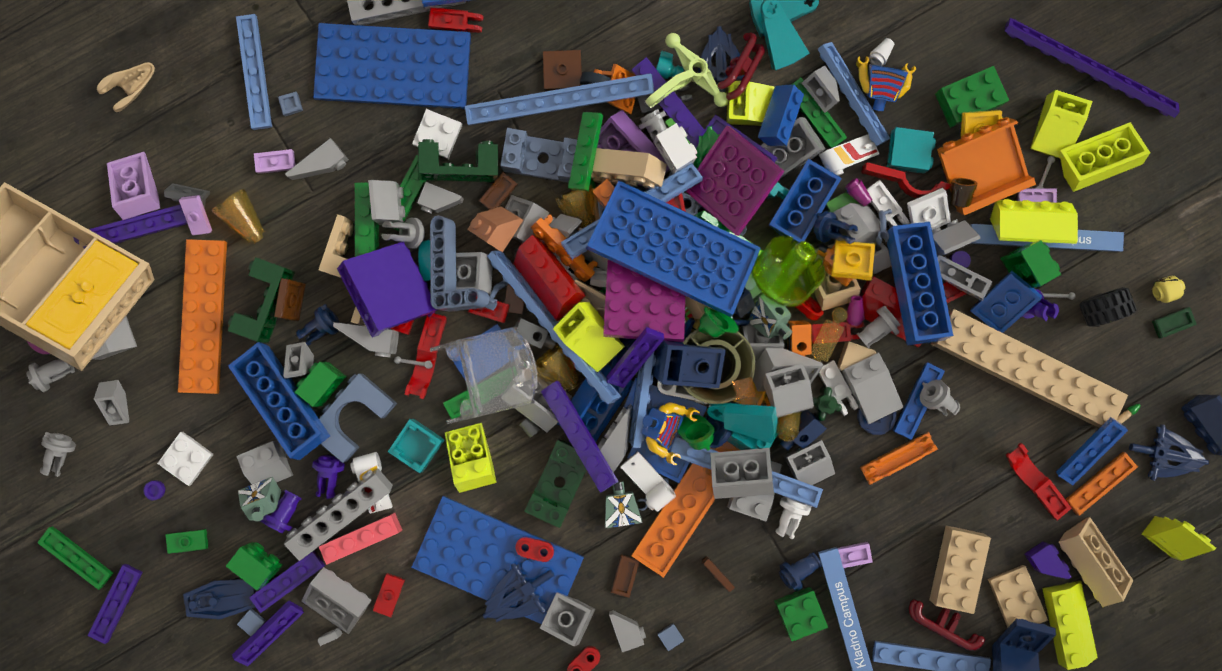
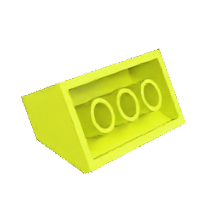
M1130 122L1059 151L1064 178L1072 191L1075 192L1144 164L1150 151Z
M1004 199L994 204L990 221L1000 241L1037 242L1042 240V242L1077 244L1078 213L1072 203L1031 202L1029 200L1012 201Z
M1081 581L1042 588L1050 627L1055 628L1056 631L1053 641L1058 664L1067 670L1088 666L1098 657Z

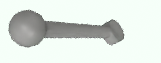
M1054 156L1047 158V166L1039 186H1036L1035 189H1044L1043 184L1051 164L1055 161Z
M1072 292L1069 294L1042 293L1044 297L1069 298L1070 300L1075 298V294Z
M399 356L394 358V362L396 364L408 363L414 365L425 366L427 369H430L433 366L431 361L420 362L401 359Z

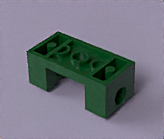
M423 139L422 142L418 143V180L495 182L498 176V144H493L492 141H482L481 144H478L475 151V167L473 164H462V167L454 166L452 163H443L442 166H439V142H434L433 139Z
M255 257L254 261H251L249 265L248 276L268 282L270 286L264 292L265 299L263 305H260L257 310L258 318L234 312V315L228 321V331L257 342L269 343L278 320L274 316L281 278L292 280L295 271Z
M561 439L557 440L535 491L524 511L558 528L561 527L582 478L587 471L571 444ZM561 476L565 479L563 487L555 485L554 480L556 477Z

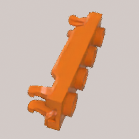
M548 215L544 220L542 218L538 219L530 227L535 236L542 239L547 244L548 249L556 253L560 257L561 262L574 271V275L583 282L589 280L595 274L593 268L598 263L592 261L587 265L582 254L571 260L561 245V242L567 238L558 229L549 226L553 220L552 216Z
M926 432L861 466L860 469L868 484L871 485L913 464L924 456L938 450V448L933 443L930 433Z

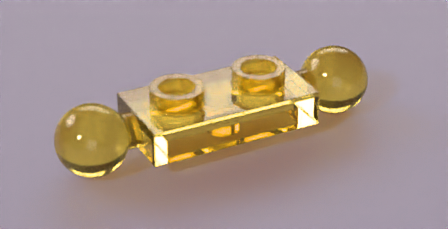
M838 307L833 310V321L825 320L811 348L812 353L810 355L814 356L813 360L828 362L844 330V327L839 325L847 319V311L844 308Z

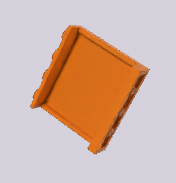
M1009 117L1001 118L992 126H983L979 128L978 132L964 134L961 136V139L955 142H946L943 144V147L937 149L949 184H951L954 178H966L977 182V188L971 205L969 207L956 206L957 212L967 215L1036 185L1034 177L1028 175L1014 125L1018 123L1017 120Z

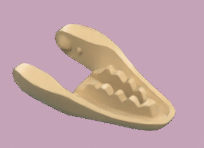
M143 63L127 70L112 73L100 81L97 86V92L104 94L113 87L120 86L128 95L113 106L115 112H120L131 104L147 85L154 74V65L152 63Z

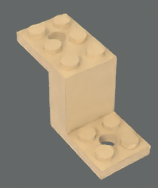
M337 214L319 267L320 271L339 278L341 276L337 268L342 261L347 260L342 255H345L347 252V240L354 231L353 222L344 216ZM355 307L351 322L366 326Z

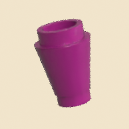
M855 178L845 186L846 193L862 204L863 207L873 200L862 180Z
M855 295L851 297L845 315L850 325H860L865 319L863 298L861 296Z

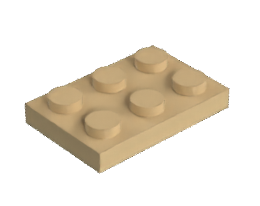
M1021 565L988 579L1007 628L1016 618L1026 619L1037 624L1048 620L1026 566Z

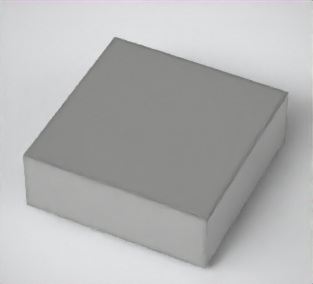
M336 628L321 635L318 638L319 645L322 646L339 638L342 635L341 629Z

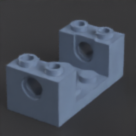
M507 128L500 166L503 172L569 183L577 140L564 138V142L530 137L526 131ZM541 154H547L549 160L543 164L538 161V157Z

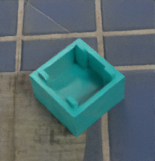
M409 419L388 452L418 473H422L445 439L415 419Z

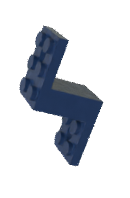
M619 338L625 347L611 360V369L614 368L636 339ZM662 341L654 351L656 362L655 366H652L651 374L661 384L705 388L720 387L725 356L724 348L685 345L682 342ZM701 362H706V369L701 372L698 371V365Z
M1016 618L992 645L993 671H1040L1038 653L1056 636L1055 628L1045 624L1029 622L1026 619Z

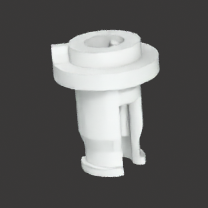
M783 497L781 498L780 505L784 510L776 533L782 537L786 533L790 536V539H794V533L799 526L802 515H809L812 506Z

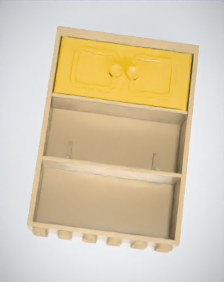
M4 182L0 187V326L82 371L154 281L150 264ZM74 237L79 240V244L74 241Z

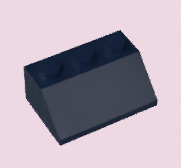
M1198 395L1181 407V409L1184 411L1185 418L1196 428L1195 432L1207 443V449L1215 455H1222V397L1220 395Z

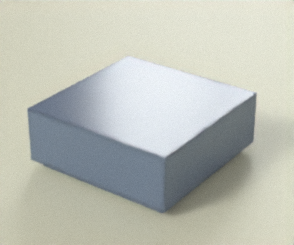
M297 92L278 97L284 116L303 111Z
M250 609L237 625L248 635L252 636L266 620L253 609Z
M674 623L657 633L668 651L684 641Z

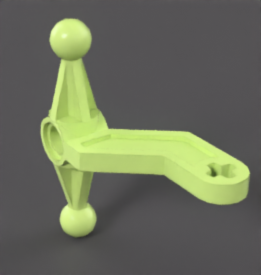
M668 34L665 42L668 47L676 50L685 72L675 75L650 95L645 101L646 104L652 108L670 93L685 87L693 81L714 96L715 105L718 107L726 106L729 102L726 99V93L719 91L706 61L681 45L678 34ZM693 67H699L702 72L695 73Z

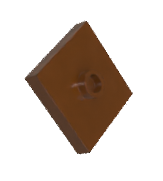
M581 50L543 51L545 91L581 86Z
M281 278L274 317L299 321L305 290L304 283Z

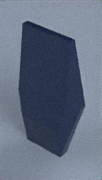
M242 579L212 581L183 594L186 616L223 619L255 608V605L249 598L255 594L254 588Z

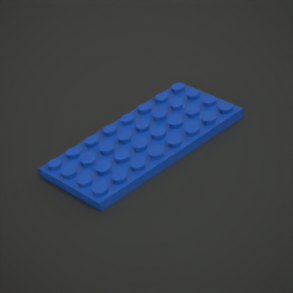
M319 23L313 98L315 100L465 109L471 33Z
M619 180L586 247L587 250L729 317H732L761 249L746 240Z
M442 496L411 568L487 601L491 598L499 582L512 569L511 565L513 563L516 565L520 564V571L522 574L527 575L525 578L527 581L530 579L533 581L551 569L555 576L538 586L534 592L540 595L538 598L540 602L546 604V612L542 614L539 611L524 616L542 624L556 593L568 596L584 556L549 542L554 547V555L549 561L541 562L521 557L515 548L520 538L531 537L543 541L547 540L446 496ZM523 544L522 549L524 551H527L529 549V546L527 544ZM546 549L540 551L542 555L548 554ZM511 587L508 589L504 597L516 590V588ZM523 599L511 605L510 607L520 606L521 604H523Z

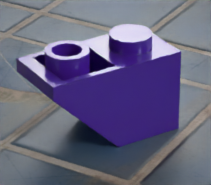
M1041 542L1024 553L1035 571L1065 579L1071 578L1068 572L1070 570L1068 565L1063 560H1060L1058 557L1059 552L1053 544Z

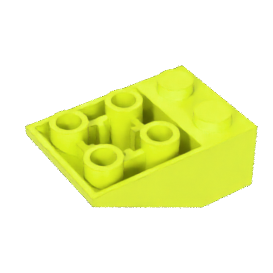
M735 81L730 85L728 93L734 91L741 81ZM749 82L745 91L739 97L729 100L727 104V123L762 126L775 87Z
M1058 90L1048 94L1030 149L1060 158V150L1076 143L1088 118L1092 101Z
M590 302L578 303L553 328L562 342L597 372L625 347L619 338L603 337L604 320Z
M482 423L445 432L453 482L459 493L497 483Z
M1155 516L1142 533L1144 537L1171 558L1180 561L1216 549L1210 543L1211 540L1201 533H1196L1194 531L1195 527L1186 521L1182 523L1177 519L1171 520L1165 516L1164 518Z

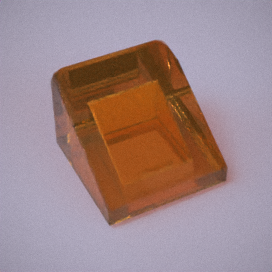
M752 377L732 381L736 401L756 396Z

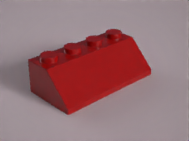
M531 235L518 248L514 266L554 319L559 321L586 295L542 239Z
M873 276L872 280H867L859 295L863 298L865 320L873 322L879 317L876 311L886 306L901 325L897 328L900 333L895 336L906 341L896 288ZM914 344V346L920 347L921 344Z

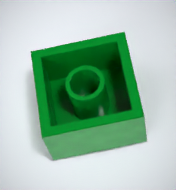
M316 362L309 369L310 374L307 378H302L296 386L298 389L295 393L312 407L323 406L347 376L330 362Z
M251 542L240 547L226 567L255 590H259L272 580L283 565L279 563L280 560L275 555L266 553L261 544Z
M810 587L774 600L787 635L792 642L828 628L814 590Z

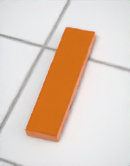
M1122 452L1065 500L1076 515L1080 516L1138 468V466L1126 452Z

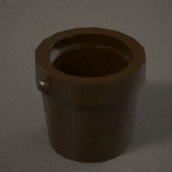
M966 178L952 179L951 204L958 207H969L977 188V182Z

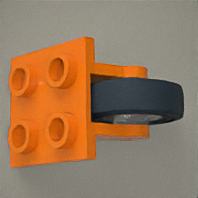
M613 64L612 71L595 69L594 72H583L580 77V84L587 85L633 77L635 75L621 66ZM636 97L607 103L623 110L627 114H632Z

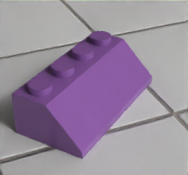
M623 110L611 116L601 127L597 148L650 153L666 163L655 145ZM666 166L665 175L670 170L668 166Z

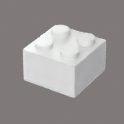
M677 123L656 135L654 139L655 146L672 174L693 163L697 158L695 155L697 154L696 148L692 143H688L685 138L687 134L682 126L679 127Z

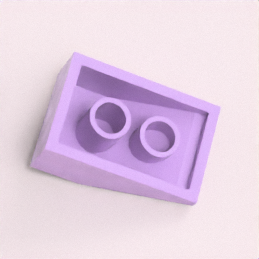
M145 152L107 163L112 207L123 220L160 209L157 188Z

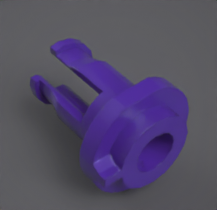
M1035 289L1042 295V298L1022 317L1033 318L1036 316L1047 321V316L1055 319L1059 313L1058 305L1055 303L1051 304L1048 300L1044 299L1041 291Z
M324 455L313 461L312 467L318 471L317 497L325 493L326 478H328L326 499L334 498L336 495L334 490L337 485L338 472L344 470L345 464L335 456Z
M287 490L284 491L285 494L278 501L276 510L270 515H265L260 521L282 534L285 530L291 531L292 527L288 525V522L295 512L299 500H302V498Z

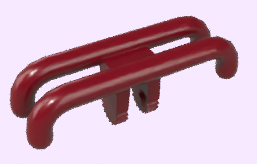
M752 32L744 34V40L748 41L739 57H735L730 61L731 66L727 67L725 71L729 77L717 84L719 89H725L732 85L738 76L744 75L739 86L734 91L726 94L727 100L736 99L745 91L764 55V45L760 43L755 44L757 37ZM751 50L756 52L752 60L749 57Z
M913 599L910 602L909 614L911 618L938 635L967 650H977L984 644L985 638L983 636L972 634L970 639L965 640L954 634L961 617L959 613L955 612L944 628L950 609L943 608L936 622H933L922 615L923 603L921 601Z

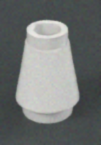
M889 38L881 42L870 52V63L877 66L885 65L893 49L894 42Z

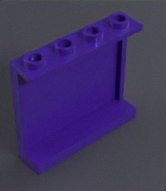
M404 242L344 260L337 268L372 338L379 336L384 330L428 315L430 317L438 310L431 305V294L428 290V285L419 273V268L414 263L410 250Z

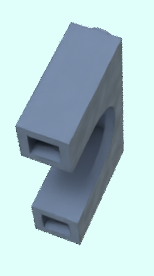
M360 373L358 375L354 374L349 379L347 388L345 390L341 389L336 394L334 403H329L322 412L324 414L319 419L330 434V437L322 442L321 445L342 463L347 462L358 450L359 446L341 430L339 425L341 410L348 403L357 401L365 404L380 418H385L397 404L370 379Z

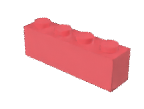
M393 513L319 546V549L327 565L398 534L402 531L396 514Z

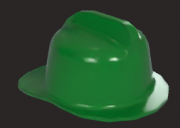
M704 308L705 313L700 318V326L698 328L700 332L718 338L726 332L737 333L739 331L738 325L731 317L714 309Z
M692 415L697 421L684 417L678 430L679 435L692 449H706L709 451L714 439L713 425L701 415Z

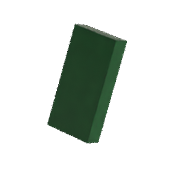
M1190 307L1152 321L1159 339L1197 325Z

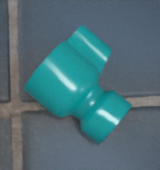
M661 51L656 70L664 79L673 78L675 75L684 72L682 66L673 65V54Z

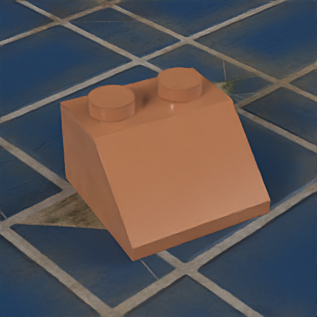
M501 206L478 213L471 221L467 230L503 252L523 222V219Z

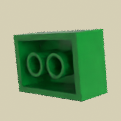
M994 66L947 85L935 93L950 128L962 123L963 112L991 111L1009 101Z
M1042 240L1021 246L1000 258L1008 273L1013 271L1032 288L1040 287L1061 275L1058 263L1052 259L1049 254V247Z

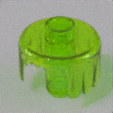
M779 236L774 237L758 255L752 268V276L757 287L770 300L787 307L799 306L806 302L825 279L824 265L822 266L821 258L816 260L818 254L810 243L805 241L799 243L797 241L792 242L793 237Z

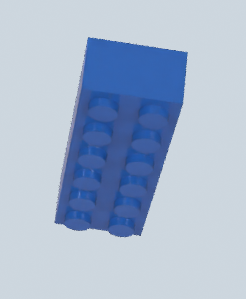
M930 222L892 226L887 230L889 233L887 246L907 345L947 340L954 335Z
M257 342L228 365L289 458L301 460L330 437V434L310 405L295 393L298 388L291 378H284V367L268 345Z

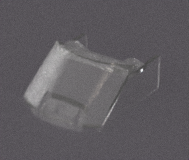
M517 327L463 338L430 348V352L446 350L451 360H461L470 399L464 400L460 405L461 417L446 420L447 424L535 403L534 393L538 384L536 364L527 340L522 338Z

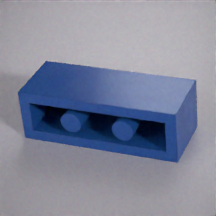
M780 85L774 88L758 138L767 146H787L804 96L795 85Z

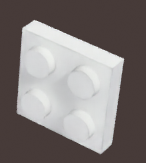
M426 109L412 144L418 147V143L422 142L423 139H433L434 142H439V156L449 159L463 124Z
M943 188L907 203L911 224L930 222L931 228L934 230L951 222L947 193Z
M180 432L157 464L190 486L214 454L186 433Z

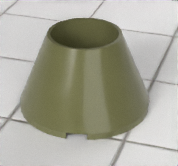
M697 329L684 340L683 343L685 345L724 348L731 363L729 374L720 382L719 388L683 386L691 396L705 403L722 404L735 400L748 389L755 374V355L750 343L741 333L726 332L718 338H714Z

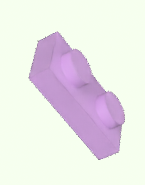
M294 150L254 153L256 173L261 174L292 169L295 166Z
M868 542L838 548L843 568L873 562Z

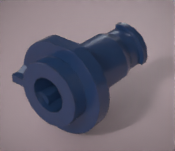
M826 211L816 214L817 220L814 224V233L818 241L828 242L831 239L845 241L848 244H852L855 241V238L839 234L838 232L840 228L858 231L856 225H849L846 222L837 220V216L833 212Z
M326 304L318 307L314 311L315 318L309 321L304 328L296 331L297 337L301 339L317 328L306 337V344L308 346L327 332L334 335L339 331L333 327V324L339 323V320Z
M810 553L806 558L800 559L791 565L787 562L781 563L779 575L789 589L799 591L802 589L801 581L812 574L817 568H821L822 564L815 553Z

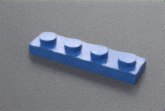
M928 362L925 363L893 432L912 440L927 409L920 401V394L924 388L922 383L941 380L945 372L944 370Z
M1110 417L1056 473L1059 477L1074 485L1128 431L1127 428Z

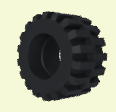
M1124 287L1093 296L1079 304L1088 327L1108 324L1128 317L1137 311L1129 288Z

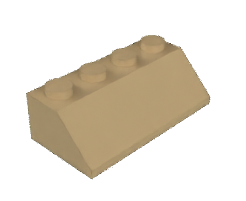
M1087 517L1063 534L1059 541L1060 547L1066 552L1073 567L1078 570L1084 583L1089 586L1094 598L1099 601L1102 607L1122 602L1133 583V579L1090 517Z

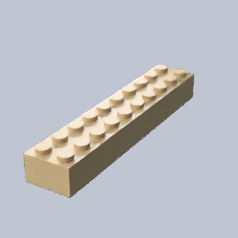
M955 309L948 310L954 336L944 341L932 342L931 345L1098 428L1110 417L1117 420L1128 397L1127 394Z

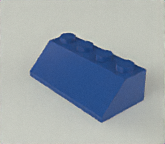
M808 159L769 226L784 239L800 247L817 220L816 214L822 213L842 178Z
M607 364L600 371L606 377L612 369ZM585 378L572 398L573 406L595 442L634 383L632 380L624 388L611 384L621 397L609 405L601 400L597 390L588 384L587 378Z

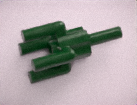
M821 387L820 393L822 395H819L817 398L813 397V404L818 411L814 416L819 421H824L826 414L842 410V405L837 403L834 396H831L832 389L830 387Z

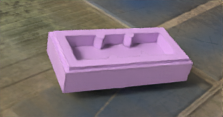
M1025 189L1016 193V201L1029 200L1031 202L1049 201L1057 203V189Z
M200 196L182 197L179 199L191 234L210 233L212 228Z

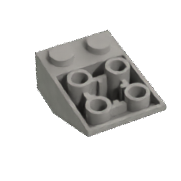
M631 404L627 409L625 407L622 408L615 420L617 424L612 423L604 436L606 439L602 438L597 445L613 473L624 458L629 447L633 407Z

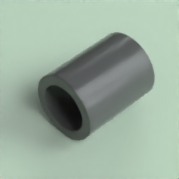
M528 418L519 425L529 438L540 430Z

